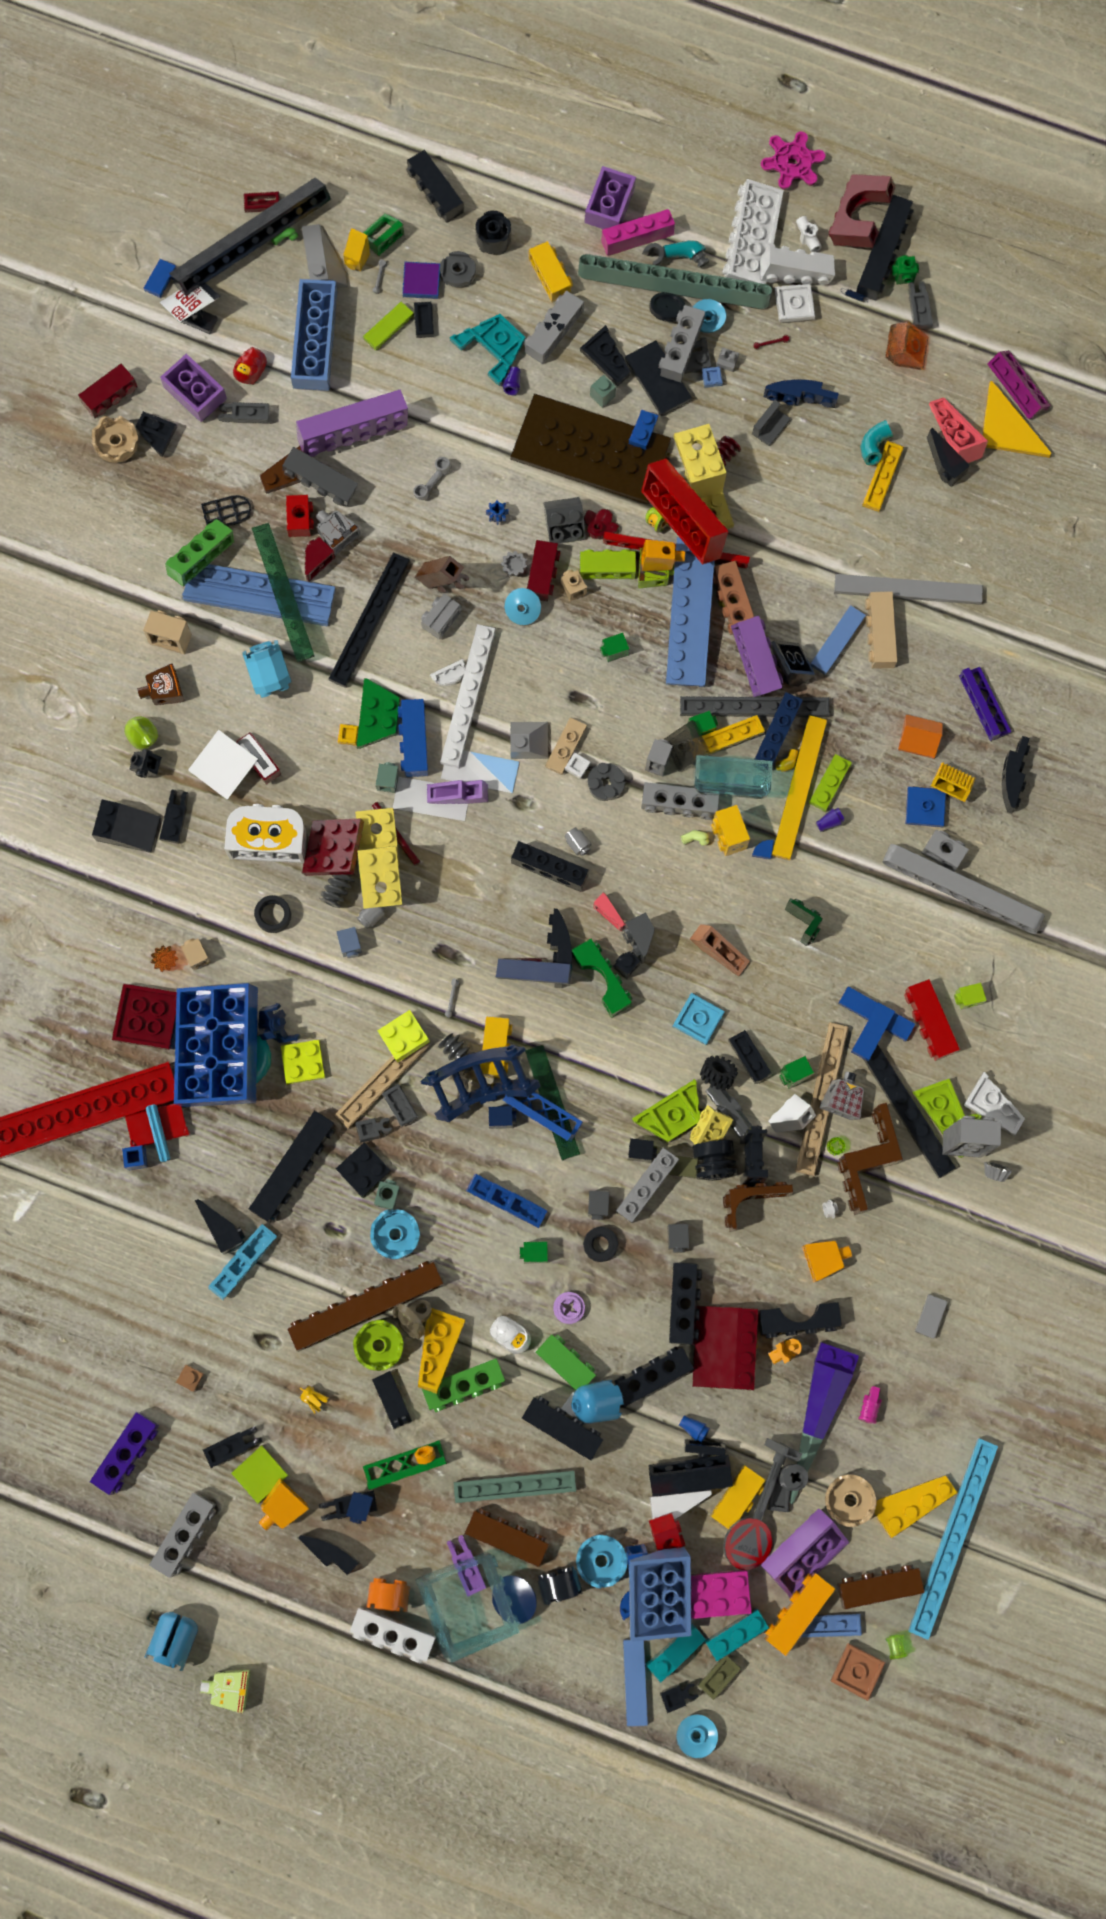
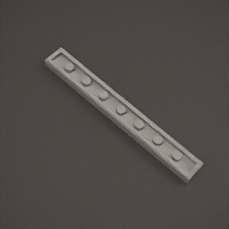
M836 574L834 594L869 596L870 592H893V598L981 605L983 585Z

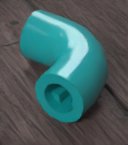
M886 420L870 428L862 439L860 449L866 465H875L881 460L882 454L879 450V445L893 437Z
M257 1036L256 1084L266 1076L271 1066L272 1055L267 1041L262 1040L260 1036Z

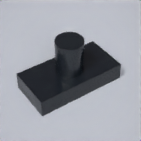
M200 309L181 321V323L211 334L218 318Z
M684 1440L685 1452L698 1453V1458L710 1457V1455L721 1456L725 1455L726 1452L725 1443Z

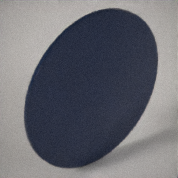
M509 1575L498 1580L493 1588L492 1602L496 1612L502 1619L512 1624H523L533 1617L537 1607V1599L533 1588L526 1580L518 1576Z

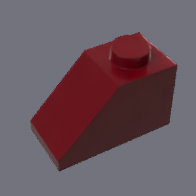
M319 536L315 540L312 539L305 548V576L308 582L335 559L334 550Z

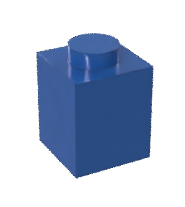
M141 1145L122 1148L125 1169L129 1171L148 1168L145 1147Z

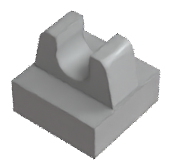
M722 347L716 367L733 372L739 353Z

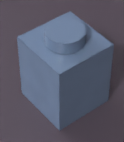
M355 927L336 931L343 957L354 958L358 956V953H362Z

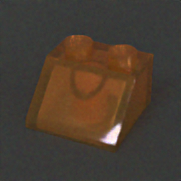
M909 320L890 325L885 358L895 366L923 370L929 337Z

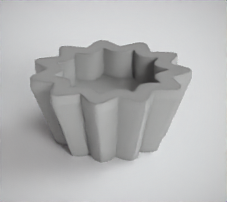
M514 551L513 553L508 552L507 556H503L504 561L501 562V565L504 567V572L508 573L509 576L514 575L515 577L524 573V569L527 568L525 564L527 559L523 558V553L518 554L517 551Z
M984 1162L985 1176L992 1180L1004 1182L1012 1172V1169L1001 1164Z

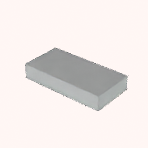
M928 1294L915 1332L934 1339L947 1301Z

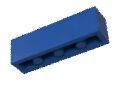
M424 699L401 700V706H398V717L402 718V724H399V736L403 735V742H400V753H404V760H401V771H405L406 777L428 776Z

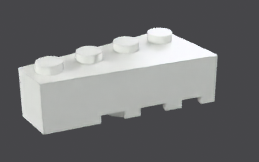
M769 243L760 259L761 281L769 283L778 281L787 284L793 282L802 284L819 283L820 285L830 284L835 276L834 255L818 252L806 254L805 250L802 249L790 251L789 247L782 246L779 249L775 248V244Z

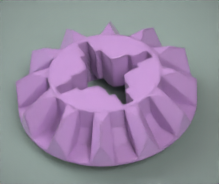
M565 1292L556 1298L553 1311L560 1322L573 1324L583 1317L585 1304L578 1294ZM572 1301H574L572 1308L575 1309L574 1311H576L577 1313L569 1312L565 1316L564 1314L566 1309L565 1307H563L561 1303L569 1305Z

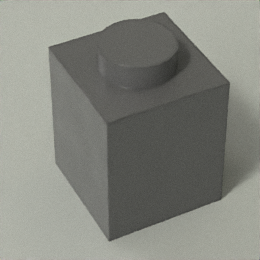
M589 1191L588 1216H592V1220H603L604 1217L608 1216L609 1192Z
M668 1224V1250H673V1253H685L684 1249L689 1248L688 1224Z

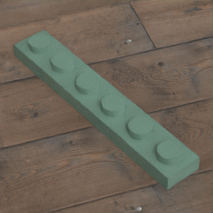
M574 1471L454 1482L455 1503L576 1492Z

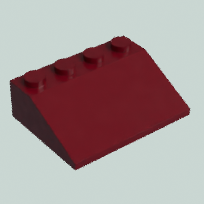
M697 1306V1309H700V1320L696 1321V1329H699V1340L695 1341L692 1387L753 1391L755 1383L758 1309Z

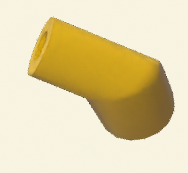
M789 749L788 757L776 762V770L786 772L793 769L798 751Z

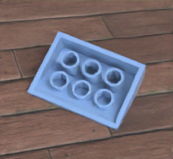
M684 1547L663 1549L629 1560L631 1642L691 1636L690 1555Z

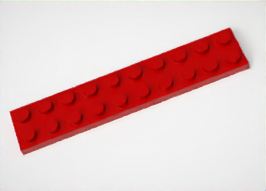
M168 1061L1 1116L0 1159L125 1118L128 1115L146 1111V1107L153 1104L159 1107L174 1102L175 1077L170 1062Z

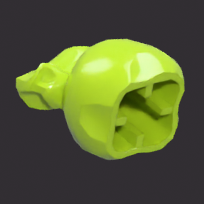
M136 716L129 719L125 725V736L134 748L139 750L147 749L157 741V728L148 718Z

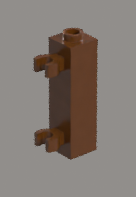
M451 556L424 562L415 575V578L428 589L437 587V590L441 593L447 591L443 588V585L454 583L458 589H463L464 586L460 583V579L462 578L464 581L469 580L467 575L460 574L464 567Z

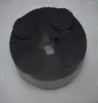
M491 210L483 213V216L477 219L475 225L476 242L480 251L488 254L505 253L511 243L510 220L500 211Z
M574 1566L558 1569L557 1574L551 1572L538 1576L539 1580L537 1583L544 1606L550 1605L554 1601L561 1602L583 1594L578 1573Z

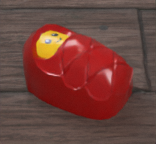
M254 347L245 351L234 365V378L244 384L253 385L257 382L267 365L265 354Z

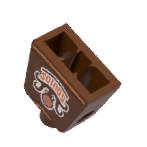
M173 663L145 676L147 686L137 688L140 699L151 696L154 705L185 702Z

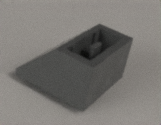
M580 497L543 502L549 542L564 543L586 539L583 507Z
M646 912L625 922L624 933L622 934L625 942L631 944L633 948L631 952L641 961V964L645 963L655 931Z

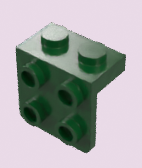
M790 898L785 910L809 925L800 940L801 943L807 946L809 941L813 943L821 930L819 926L823 918L820 917L821 914L816 910L806 908L799 899Z

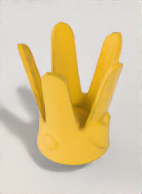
M310 1385L305 1390L300 1387L303 1391L300 1399L309 1405L314 1414H316L315 1410L320 1412L321 1403L317 1399L326 1403L328 1402V1397L316 1392Z

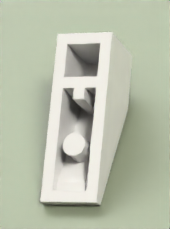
M711 1490L650 1497L652 1519L672 1513L675 1520L712 1495Z

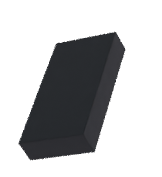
M432 301L414 302L416 338L434 337Z

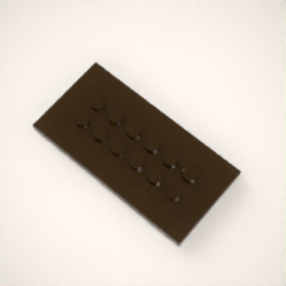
M534 393L510 460L648 505L649 500L641 492L648 464L665 458L671 438L653 432L645 450L629 444V439L635 426Z

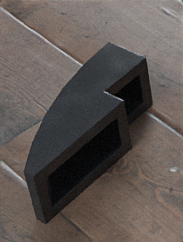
M305 1534L298 1537L326 1567L334 1562L348 1575L360 1563L349 1552L328 1540Z

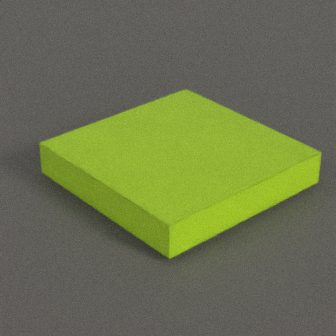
M263 1445L231 1473L257 1504L270 1493L280 1478L284 1480L289 1476Z

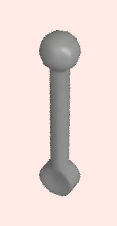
M383 259L379 261L380 268L376 285L373 288L375 294L380 291L379 283L383 268L386 266V261Z
M455 978L451 981L452 991L448 1010L445 1012L447 1018L452 1017L451 1010L455 990L459 984V980Z

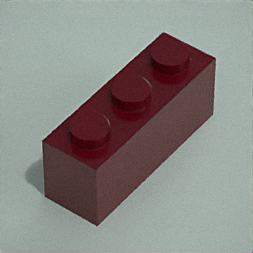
M120 363L78 394L82 405L95 419L103 415L111 406L117 405L127 394H132L138 386L135 378Z
M536 540L527 589L535 592L541 601L548 602L549 595L553 596L554 585L552 584V578L556 579L558 568L555 567L556 561L559 562L561 551L558 550V543Z

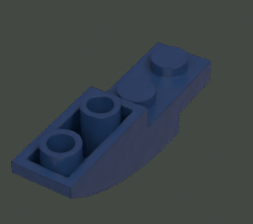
M793 379L766 385L763 397L770 401L785 402L787 405L798 406L801 399L807 403H817L827 408H835L839 393L821 389L823 382Z

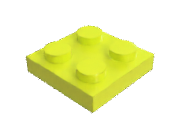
M410 1010L377 1030L397 1063L430 1042Z
M319 1040L281 1046L287 1085L325 1079Z

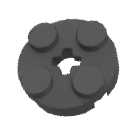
M462 251L449 253V256L445 259L443 258L440 263V274L443 282L452 287L469 286L476 274L474 260ZM459 266L462 271L456 272L453 269Z
M600 763L588 775L587 782L591 795L600 801L618 798L625 786L624 773L613 764ZM608 778L611 785L603 786V781L601 780Z

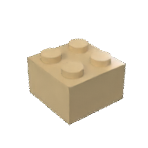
M159 610L157 612L150 611L143 629L149 644L184 655L192 636L184 618L179 616L171 617Z

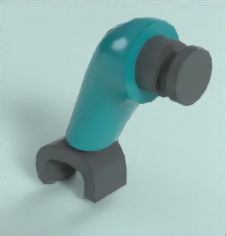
M694 240L672 243L663 247L658 243H651L644 248L642 253L644 255L656 253L659 257L652 263V265L656 266L662 263L663 257H686L689 260H694L695 263L698 262V268L703 267L709 262V259L705 258L706 254L704 251L706 248L704 245Z

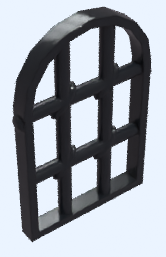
M232 495L201 503L206 525L216 519L224 524L223 520L235 516L236 521L224 524L228 527L246 521L251 514L249 501L240 495ZM235 498H240L244 500L242 502L234 503ZM231 499L230 505L219 507V502ZM248 503L249 510L237 512V506ZM216 504L215 509L204 510V506ZM233 507V514L221 515L223 509ZM218 511V518L207 520L206 514ZM248 513L243 519L239 520L238 516Z

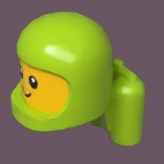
M654 507L647 511L645 516L646 523L654 527L655 532H661L668 523Z

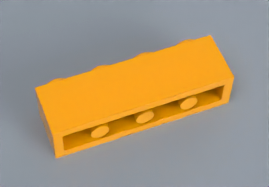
M814 1572L812 1575L809 1573L802 1581L803 1587L799 1592L796 1590L791 1595L789 1606L787 1608L783 1607L777 1615L778 1621L775 1625L771 1623L765 1631L767 1636L764 1639L785 1656L835 1590V1588Z

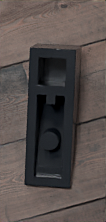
M932 427L927 436L928 444L941 480L944 483H948L951 487L967 474L970 465Z
M195 1200L222 1254H226L245 1243L243 1240L245 1234L241 1227L237 1228L201 1200Z

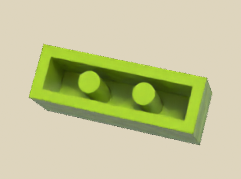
M591 549L580 551V575L582 579H635V551L628 549L621 551H612L610 549L603 551Z

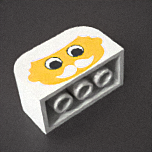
M253 804V806L239 807L229 815L224 848L229 859L304 863L307 832L301 816L296 811L283 808L280 805L264 807L261 804Z

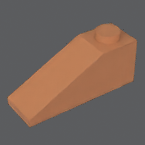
M700 924L690 938L703 952L737 976H740L750 962L712 926Z

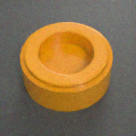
M431 1446L421 1447L415 1452L418 1464L430 1463L436 1457L434 1448Z

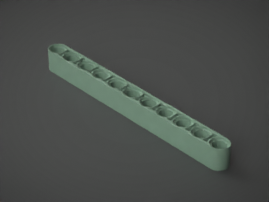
M584 254L579 258L578 275L587 280L700 299H712L717 302L765 309L770 304L772 288L767 284L591 254Z

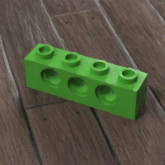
M217 519L208 524L200 534L195 535L186 546L181 547L177 554L167 560L165 563L167 575L184 587L234 543L233 530Z
M497 1358L444 1378L437 1394L422 1389L429 1410L434 1409L436 1413L446 1409L445 1405L453 1402L454 1405L464 1402V1397L472 1395L473 1398L484 1394L483 1390L489 1387L491 1391L503 1387L502 1382H505ZM481 1373H485L489 1377L485 1385L477 1382V1377ZM463 1380L468 1381L470 1384L467 1392H461L458 1388L459 1383ZM442 1388L450 1389L451 1396L448 1399L440 1397V1390Z

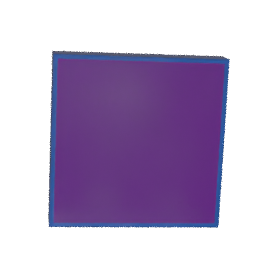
M404 262L402 296L438 299L440 263Z

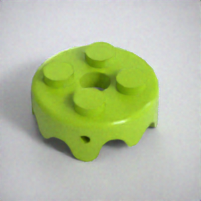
M375 1320L364 1324L354 1337L353 1348L357 1360L364 1367L373 1371H383L393 1367L400 1360L404 1349V1342L400 1331L393 1324L384 1320ZM377 1340H382L385 1344L384 1349L380 1352L375 1351L373 1348V1344Z

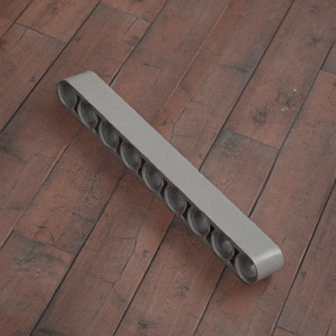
M891 844L882 861L883 864L1026 932L1037 934L1045 917L1044 914L898 845Z

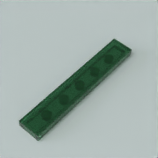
M540 1045L526 1050L525 1054L533 1078L538 1080L541 1086L538 1088L539 1095L565 1110L544 1046ZM557 1110L547 1111L551 1121L560 1119ZM569 1120L563 1121L565 1129L572 1132ZM552 1132L561 1161L580 1155L575 1137L570 1142Z

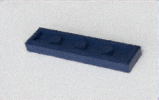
M498 958L496 978L570 985L572 965Z

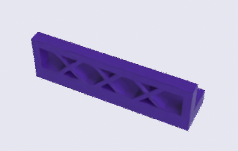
M977 667L972 670L966 668L962 670L959 678L990 742L1010 734V727L981 668ZM973 674H978L980 678L979 685L976 683ZM980 690L987 692V701H985ZM989 707L995 709V717L992 716ZM996 723L1002 724L1005 731L1000 732Z

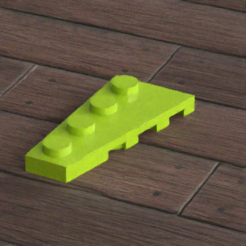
M950 1078L912 1092L942 1135L943 1131L949 1128V1126L965 1116Z

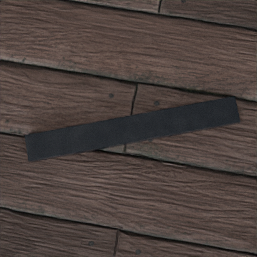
M394 552L392 553L328 678L329 681L344 688L347 687L410 563V559Z

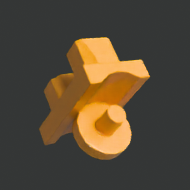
M795 1338L788 1341L785 1339L775 1345L777 1349L771 1351L768 1355L773 1364L782 1360L784 1363H787L802 1351V1344Z

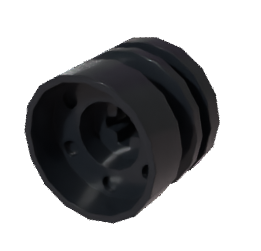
M733 1140L709 1141L692 1146L694 1159L703 1160V1163L695 1166V1170H704V1172L696 1174V1179L717 1181L738 1174L736 1168H728L736 1165V1161L727 1160L726 1158L735 1153Z

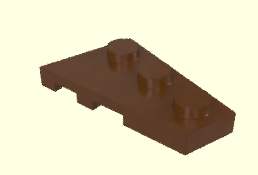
M288 455L259 475L266 494L300 483L301 480L286 476L284 474L285 471L282 470V465Z

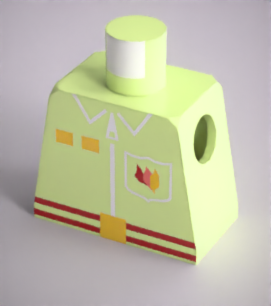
M251 1670L216 1672L214 1681L202 1680L200 1693L212 1694V1705L243 1713L246 1709Z

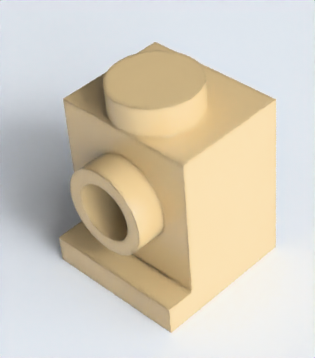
M570 569L563 573L561 584L569 601L587 595V586L578 570L573 571V569Z

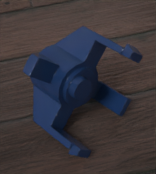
M279 1003L262 1007L259 1010L258 1028L259 1036L262 1040L274 1039L279 1043L297 1041L301 1037L300 1034L288 1036L284 1029L286 1014L283 1009L275 1014L273 1013L274 1010H278L281 1007Z

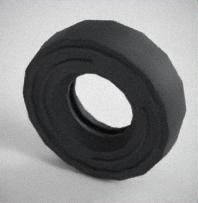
M601 1226L591 1229L584 1237L583 1242L584 1252L590 1259L596 1262L609 1261L616 1254L619 1245L615 1233L609 1228ZM597 1237L607 1239L609 1245L606 1251L598 1252L594 1249L593 1242Z

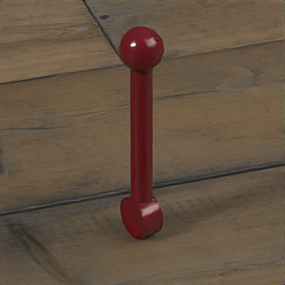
M784 335L782 338L762 343L755 342L753 347L754 349H759L761 346L782 341L787 343L789 336Z

